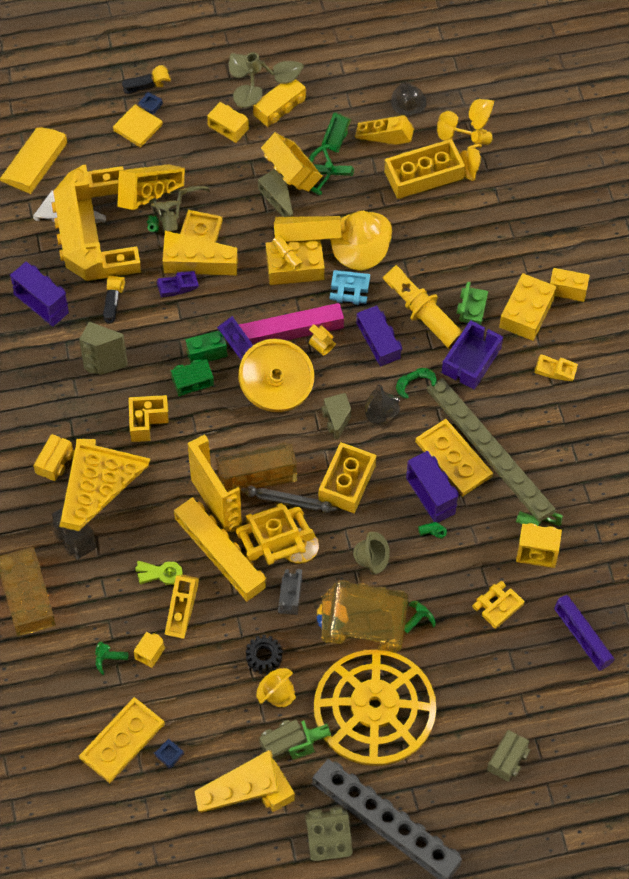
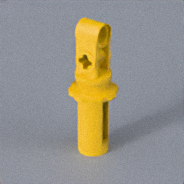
M395 265L382 278L406 301L405 307L413 312L410 319L412 321L421 319L448 349H451L463 331L436 305L438 299L436 294L428 296L424 288L419 290L406 274ZM407 288V289H410L411 291H410V292H407V291H404V289Z

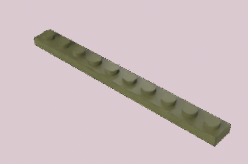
M442 378L437 381L434 387L432 384L429 385L427 392L540 523L555 514L556 509L447 382Z

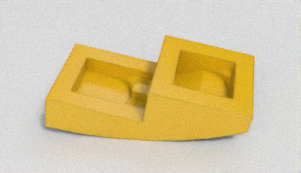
M541 354L538 357L534 373L553 379L573 381L578 364L564 358L555 360Z

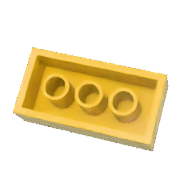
M449 139L386 158L384 172L396 198L399 199L464 179L465 165L453 140Z

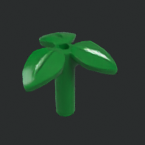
M412 601L409 604L410 607L416 608L417 612L402 627L407 634L423 617L429 618L433 628L436 626L433 614L418 601Z
M99 641L95 650V662L98 671L104 675L102 669V661L104 659L128 660V652L109 651L110 646Z

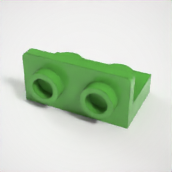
M467 282L466 288L462 287L460 298L463 299V302L458 304L457 314H460L459 321L469 323L471 320L481 325L488 291L470 288L471 282Z

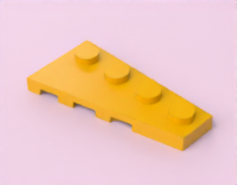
M268 750L196 790L195 796L198 812L202 813L278 793L279 788L272 752Z

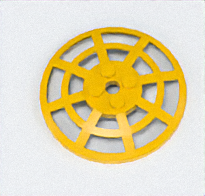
M377 649L363 650L341 658L325 672L315 692L314 717L317 727L324 725L320 707L331 706L333 707L334 717L340 726V730L333 737L328 736L323 739L337 754L361 765L384 766L408 758L425 743L435 722L436 700L427 676L412 661L390 651ZM372 655V664L362 665L351 671H347L341 666L344 662L353 658ZM383 655L398 659L408 664L411 669L403 674L393 667L380 664V657ZM372 670L371 680L361 683L354 677V675L362 671ZM380 670L390 672L398 678L389 684L386 681L380 680ZM333 671L337 672L343 678L337 684L333 698L321 699L325 682ZM417 674L422 678L427 688L430 703L418 701L415 688L410 682V679ZM346 682H349L355 688L352 696L339 698L343 686ZM405 684L412 700L399 699L396 690ZM371 700H379L381 705L373 708L369 704ZM339 706H351L353 717L347 723L344 722L340 714ZM399 708L411 709L410 716L404 725L396 718ZM417 710L429 711L426 727L420 737L415 740L408 730L415 721ZM358 723H361L366 727H370V737L361 735L352 729ZM389 724L397 730L391 735L378 737L379 728ZM348 735L359 742L370 744L369 756H362L342 747L339 742ZM402 736L409 745L405 750L396 754L378 757V744L390 743Z

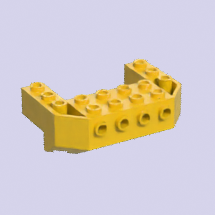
M82 165L69 172L53 191L55 202H51L53 213H57V218H54L55 228L60 230V234H57L58 245H62L63 249L59 250L60 259L65 261L67 269L86 281L108 278V276L141 273L137 246L101 252L91 198L118 194L119 170H124L123 166L87 172L86 165Z

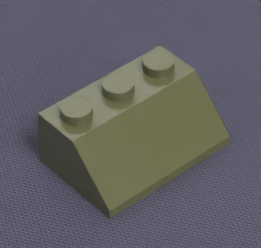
M89 322L79 339L84 369L92 374L103 375L126 367L128 361L124 334Z

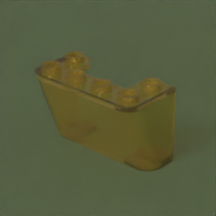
M339 580L322 596V641L341 644L348 637L382 642L378 646L379 651L397 653L401 650L403 644L409 595L403 590L393 591L387 590L385 587H371L364 583L354 584L349 583L347 580Z

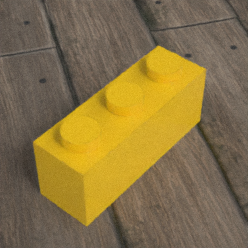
M296 79L291 83H280L253 106V115L267 127L275 124L283 115L291 112L296 105L301 104L305 100L306 87Z

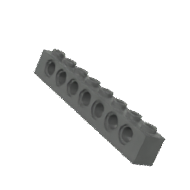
M327 759L313 776V785L437 879H451L462 862V858H460V854L456 850L448 849L443 845L444 843L437 836L432 837L428 834L424 826L412 822L405 812L397 811L386 798L381 799L376 795L377 793L370 786L365 787L360 783L357 776L345 772L338 762H332ZM340 779L343 781V784L335 785L333 781ZM351 792H358L360 796L353 798L349 794ZM374 804L376 809L368 810L365 806ZM385 816H389L393 819V821L390 823H386L382 820V818ZM407 829L410 833L408 835H401L399 830ZM422 841L427 846L419 848L416 846V843ZM440 854L444 859L437 861L432 856Z

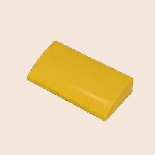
M36 128L1 176L0 181L31 194L66 146V134L48 128Z

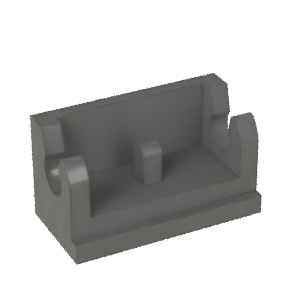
M289 569L284 571L278 613L298 615L302 570L297 569L295 574L289 573Z

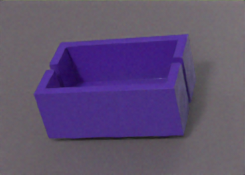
M26 261L10 275L14 295L52 327L69 313L65 290L53 284V281L48 276L42 275L35 265L31 266Z
M470 320L443 360L442 374L454 380L459 378L460 383L475 390L502 349L503 336L488 329L486 341H483L485 327Z
M426 451L408 460L406 479L432 520L438 523L455 515L459 495L454 486L451 487L447 474L438 467L439 464L436 457L431 456L429 451Z

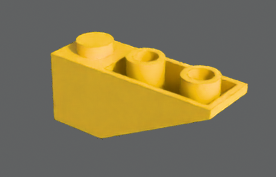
M405 115L360 122L357 125L355 138L394 145L410 143L414 127Z

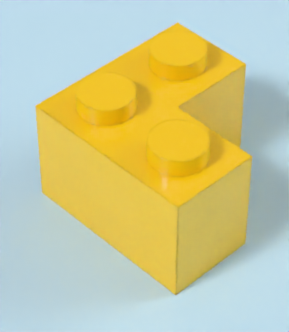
M167 395L129 398L131 442L151 441L150 424L169 423Z

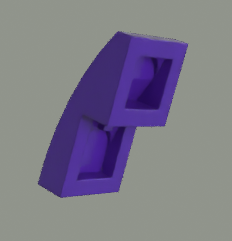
M195 271L177 272L176 277L158 278L157 280L161 297L183 294L199 287Z

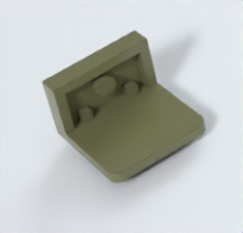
M333 807L330 808V811L311 810L309 814H305L310 857L313 861L349 857L352 855L349 817L346 809Z

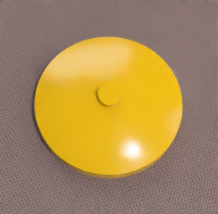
M268 339L256 343L245 353L239 366L238 378L244 395L254 405L270 412H285L298 407L307 399L314 384V369L307 354L297 345L282 339Z

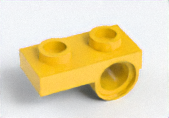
M314 324L309 330L314 335L311 337L309 344L325 356L336 345L332 340L334 336L323 326L319 328Z

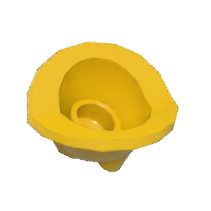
M280 668L264 677L257 689V699L260 704L265 700L277 707H286L292 703L296 697L293 685L289 680V677L293 674L291 670Z

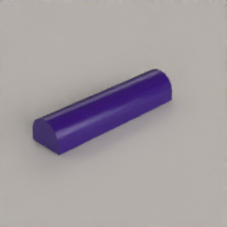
M565 595L559 598L554 610L598 670L601 671L611 665L615 658L570 597Z

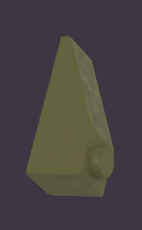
M274 169L259 178L258 190L282 217H293L287 184L283 180L284 176Z

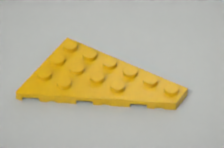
M77 441L59 527L80 531L149 466L150 458Z

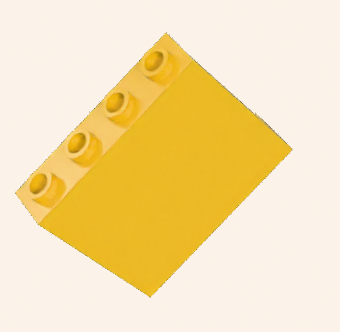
M203 435L187 443L191 481L220 527L227 533L234 532L242 525L240 489L237 487L229 492L225 490L211 467L209 440L206 435Z

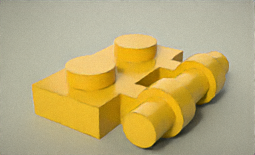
M503 581L493 584L485 595H480L472 605L475 611L482 607L486 609L482 612V617L495 629L525 603L511 588L504 592L503 589L506 585ZM494 596L498 597L493 604L490 602Z

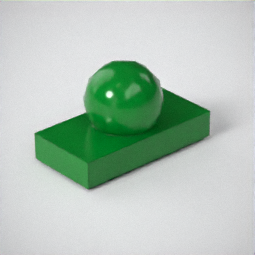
M334 112L321 145L329 144L330 150L339 152L343 139L347 136V129L351 119Z

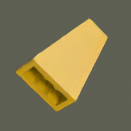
M340 216L276 217L274 222L275 238L282 236L285 242L342 238V232H345V223L341 221Z

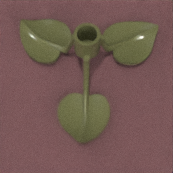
M255 52L247 55L231 53L229 59L231 75L239 79L246 77L247 74H250L251 86L242 85L234 91L233 99L237 107L248 108L261 100L262 89L254 87V73L260 72L262 66L271 75H275V80L278 83L287 84L293 82L299 76L303 69V63L295 61L279 62L274 65V71H272L264 61H260L259 55Z
M190 186L178 190L177 201L156 202L157 199L155 198L150 200L149 203H152L150 204L151 207L156 208L160 221H162L163 231L178 229L177 219H179L178 214L182 195L199 189L210 192L209 187ZM176 205L175 215L174 211L169 212V208ZM160 209H163V210H165L166 212H164L163 215H162Z

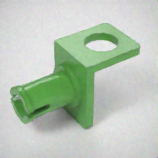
M522 511L519 512L516 523H532L540 526V523L533 515ZM555 513L551 516L557 520L549 517L543 520L560 526L563 516Z
M301 721L308 742L289 748L293 760L314 753V741L331 736L327 723L310 730L307 728L305 721ZM305 749L303 752L295 753L298 750Z

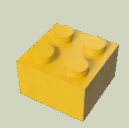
M532 523L522 524L516 562L555 568L562 530L551 526L540 527Z

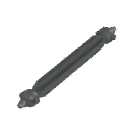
M254 486L241 488V491L248 497L256 496L258 499L314 511L322 510L324 513L336 511V507L328 501L322 503L318 499L265 488L256 489Z

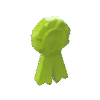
M137 561L138 566L135 568L137 572H144L137 574L140 584L160 579L165 585H174L176 575H182V567L176 562H165L159 567Z

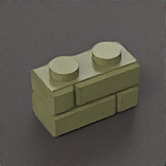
M296 719L293 721L286 720L279 725V728L273 731L268 729L259 737V744L263 752L265 753L270 750L275 762L290 755L289 748L307 742V738Z
M507 730L488 763L487 770L507 782L510 781L512 776L516 778L521 769V766H519L521 759L526 760L530 753V749H528L529 741Z

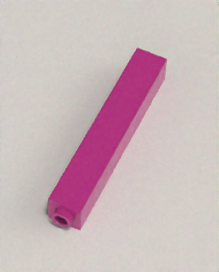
M336 303L244 323L239 326L252 344L255 345L268 339L287 341L314 335L309 330L313 324L318 328L323 326L327 331L344 328V317L340 304Z

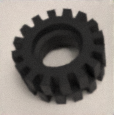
M258 635L255 641L253 638L250 640L246 650V661L249 668L252 667L255 673L258 670L259 674H262L263 671L269 674L270 670L274 671L276 667H280V662L282 663L281 644H278L276 638L273 640V637L270 635L269 638H266V635H262V638H259ZM260 649H268L271 651L272 656L269 660L261 661L257 658L256 654Z

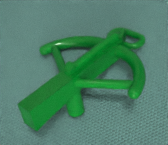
M329 144L317 148L308 158L313 162L317 154L323 151L327 160L325 165H314L321 174H327L317 188L313 186L311 191L318 195H322L320 189L331 175L353 176L354 174L352 166H333L326 150L330 148Z

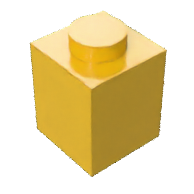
M146 632L134 650L135 659L153 668L165 649L163 639L157 634Z

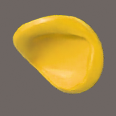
M357 211L342 217L341 221L345 223V232H342V238L330 239L332 251L336 259L344 266L358 271L370 269L380 263L388 251L392 236L390 221L381 214L366 211Z

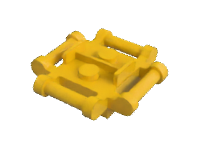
M279 503L274 508L254 515H245L247 524L238 527L236 534L242 540L249 560L255 561L259 556L264 555L267 564L271 565L274 564V561L297 553H305L306 549L303 541L313 540L315 534L307 525L302 509L295 507L288 510L286 505ZM292 518L297 520L302 531L299 532ZM253 532L259 546H253L248 534Z

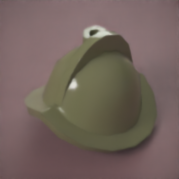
M368 532L366 540L359 542L353 551L356 562L365 568H369L372 575L382 572L389 561L390 549L388 542L378 532Z

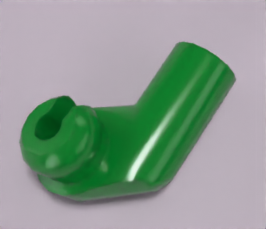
M149 215L148 221H146L148 230L150 232H158L159 218Z
M437 522L418 526L420 536L430 533L437 538H444L447 535L446 528Z

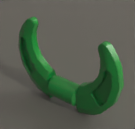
M418 368L406 376L403 375L397 381V393L400 397L408 399L409 396L405 393V388L410 381L419 378V376L420 378L429 379L434 387L437 383L435 373L428 368Z

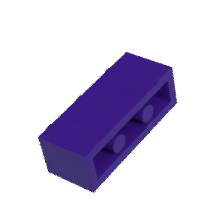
M374 306L357 313L356 324L379 366L400 359L402 345L399 340L396 341L393 328L387 325L384 312H380L379 308Z

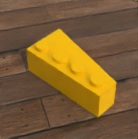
M160 165L119 170L118 207L135 210L141 204L145 205L154 198L162 197L161 195L164 193H170L184 186L185 168L174 165Z
M165 231L163 250L164 273L176 274L177 272L195 271V274L237 275V248Z

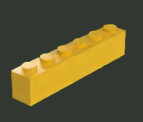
M192 497L174 510L175 520L246 602L266 588L265 575L253 567V562L249 560L248 556L245 557L241 553V548L236 542H231L228 533L217 526V521L212 515L209 516L205 512L201 502H196Z

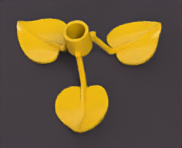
M477 99L471 104L469 118L472 120L471 125L477 129L474 132L456 128L458 117L454 112L445 111L438 118L437 133L440 139L444 141L452 139L454 131L471 135L475 145L469 146L467 151L464 150L460 153V157L465 165L464 177L471 181H475V175L481 159L479 151L475 148H481L482 145L487 146L492 142V133L482 128L486 125L495 102L493 100Z

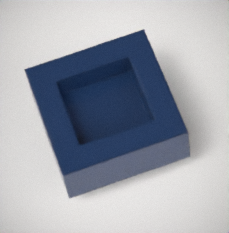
M148 92L140 100L138 106L154 115L163 104V101Z
M168 739L154 754L156 758L171 769L184 755V751Z

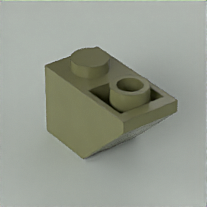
M346 393L324 398V406L321 407L323 417L328 419V431L330 434L333 433L335 440L339 439L351 419V407Z

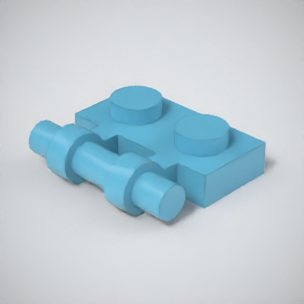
M334 270L331 289L338 290V293H330V300H336L338 303L343 301L353 302L355 305H359V303L366 304L367 297L360 296V293H368L370 274ZM344 291L354 292V295L344 294Z

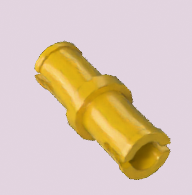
M277 236L272 241V244L281 253V257L287 260L293 270H298L303 265V262L294 253V249L288 246L282 236Z

